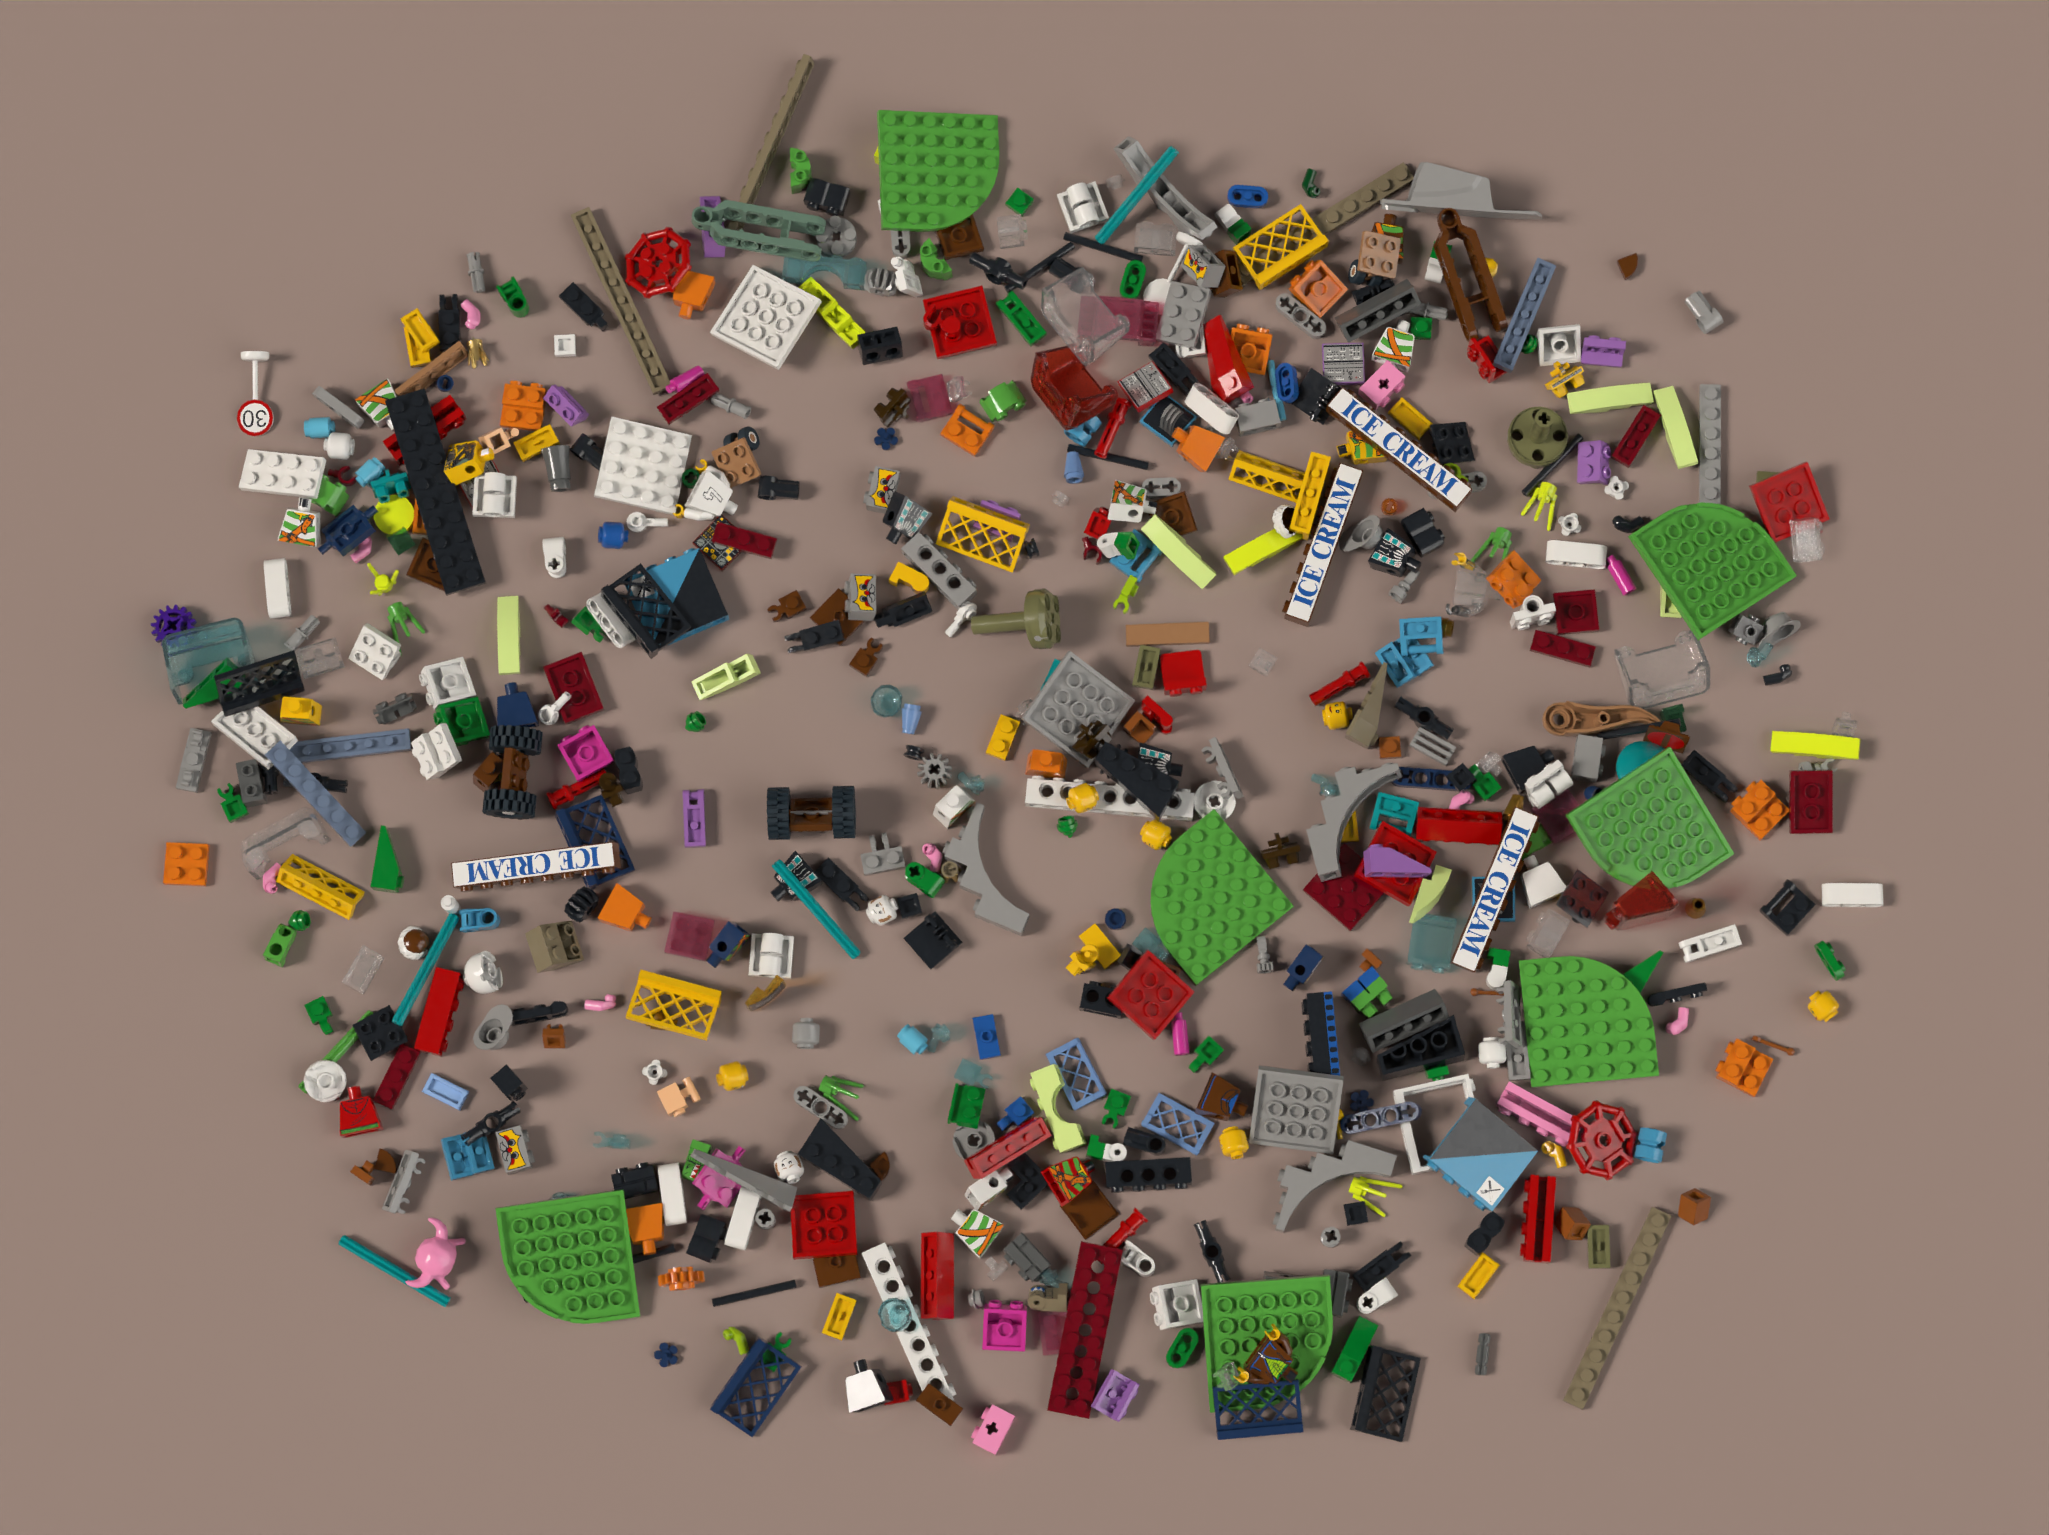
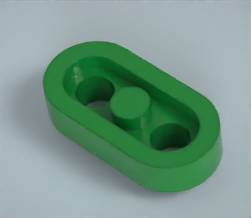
M1139 260L1130 261L1125 268L1120 284V295L1126 301L1137 299L1143 285L1146 267ZM1138 270L1139 274L1133 275L1132 271ZM1130 288L1134 292L1132 294H1128L1126 290Z
M1824 941L1815 944V950L1831 976L1836 981L1843 978L1846 969L1840 960L1837 961L1834 957V949L1831 944Z
M1184 1328L1178 1333L1166 1354V1361L1170 1367L1178 1369L1186 1364L1198 1343L1196 1331L1191 1328ZM1189 1335L1192 1341L1185 1343L1183 1340L1184 1336ZM1179 1354L1181 1356L1180 1361L1175 1362L1172 1358L1173 1355Z

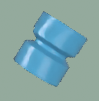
M1080 408L1074 416L1075 421L1067 425L1064 433L1072 441L1085 447L1092 438L1091 433H1095L1102 422L1090 411Z
M1640 1128L1638 1136L1640 1144L1636 1146L1634 1157L1647 1162L1661 1163L1664 1152L1661 1147L1665 1146L1667 1133L1651 1128Z

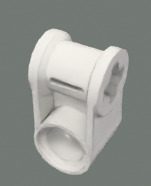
M564 537L543 539L545 567L551 577L561 578L565 575L567 569ZM555 564H558L557 569L553 570Z
M1126 1240L1121 1263L1131 1268L1140 1276H1151L1155 1271L1153 1259L1142 1252L1136 1245ZM1144 1261H1148L1152 1265L1151 1269L1147 1272H1143L1139 1268L1140 1264Z
M1384 1278L1358 1298L1356 1306L1361 1313L1369 1314L1397 1297L1398 1294L1388 1279ZM1364 1299L1366 1301L1371 1300L1370 1308L1368 1306L1363 1307Z

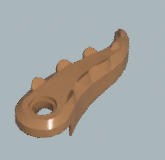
M1571 701L1553 703L1546 708L1542 717L1545 729L1555 736L1589 735L1632 723L1649 724L1660 722L1652 713L1632 705L1591 706ZM1559 714L1563 716L1564 723L1562 725L1555 724L1553 720L1554 715Z

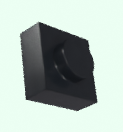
M1464 763L1460 764L1446 776L1459 793L1476 780Z
M917 893L897 898L902 920L923 914Z
M1127 944L1117 962L1127 970H1130L1143 953L1133 945Z
M1365 1201L1344 1204L1347 1226L1368 1222Z

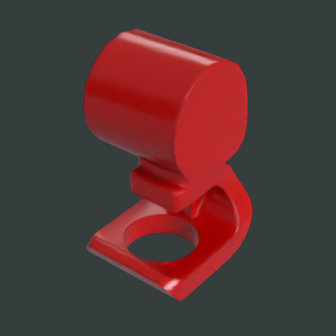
M931 304L923 317L925 329L936 330L939 326L943 335L949 338L958 336L961 331V325L957 317L949 316L943 320L942 316L939 315L935 321H929L936 310V305Z

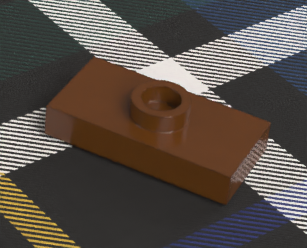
M929 1383L916 1400L949 1426H952L963 1410L962 1407Z

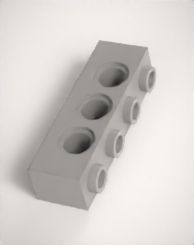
M918 532L901 548L902 554L922 574L926 575L944 597L959 610L963 603L972 600L977 595V590L975 589L977 585L969 577L965 579L961 575L962 570L955 563L951 564L947 560L948 556L943 550H937L932 545L934 542L928 535L925 534L923 536ZM923 552H930L932 554L928 560H924L920 556ZM938 566H943L946 568V571L943 574H937L935 569ZM956 580L961 585L953 589L949 586L950 582Z

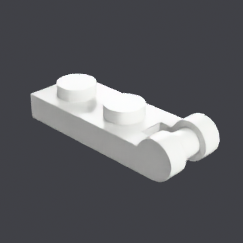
M1735 924L1678 943L1680 949H1683L1685 954L1683 957L1685 963L1742 945ZM1696 944L1698 952L1693 953L1691 946Z

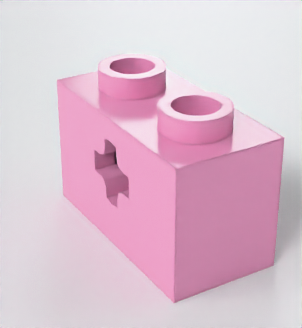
M1387 360L1359 388L1358 395L1375 410L1380 406L1384 408L1391 400L1389 397L1394 392L1396 394L1399 393L1405 386L1406 376ZM1380 385H1387V388H1379Z
M992 1404L990 1408H985L981 1419L984 1421L981 1427L976 1426L971 1438L974 1439L972 1442L974 1445L996 1455L1015 1416ZM995 1423L998 1431L989 1435V1430L986 1427Z

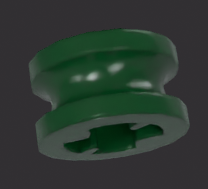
M692 468L685 470L682 474V482L685 487L693 489L700 474ZM690 474H693L694 477L697 476V479H694L693 483H689V481L686 480V478H689Z

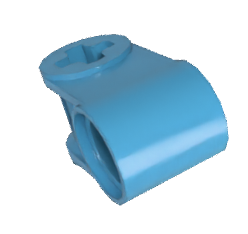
M491 908L459 910L462 924L460 932L493 930L499 926L501 921L498 913ZM493 914V922L486 924V916Z

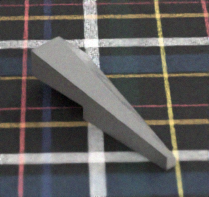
M693 1150L690 1157L740 1186L755 1192L789 1212L792 1209L797 1187L702 1151Z

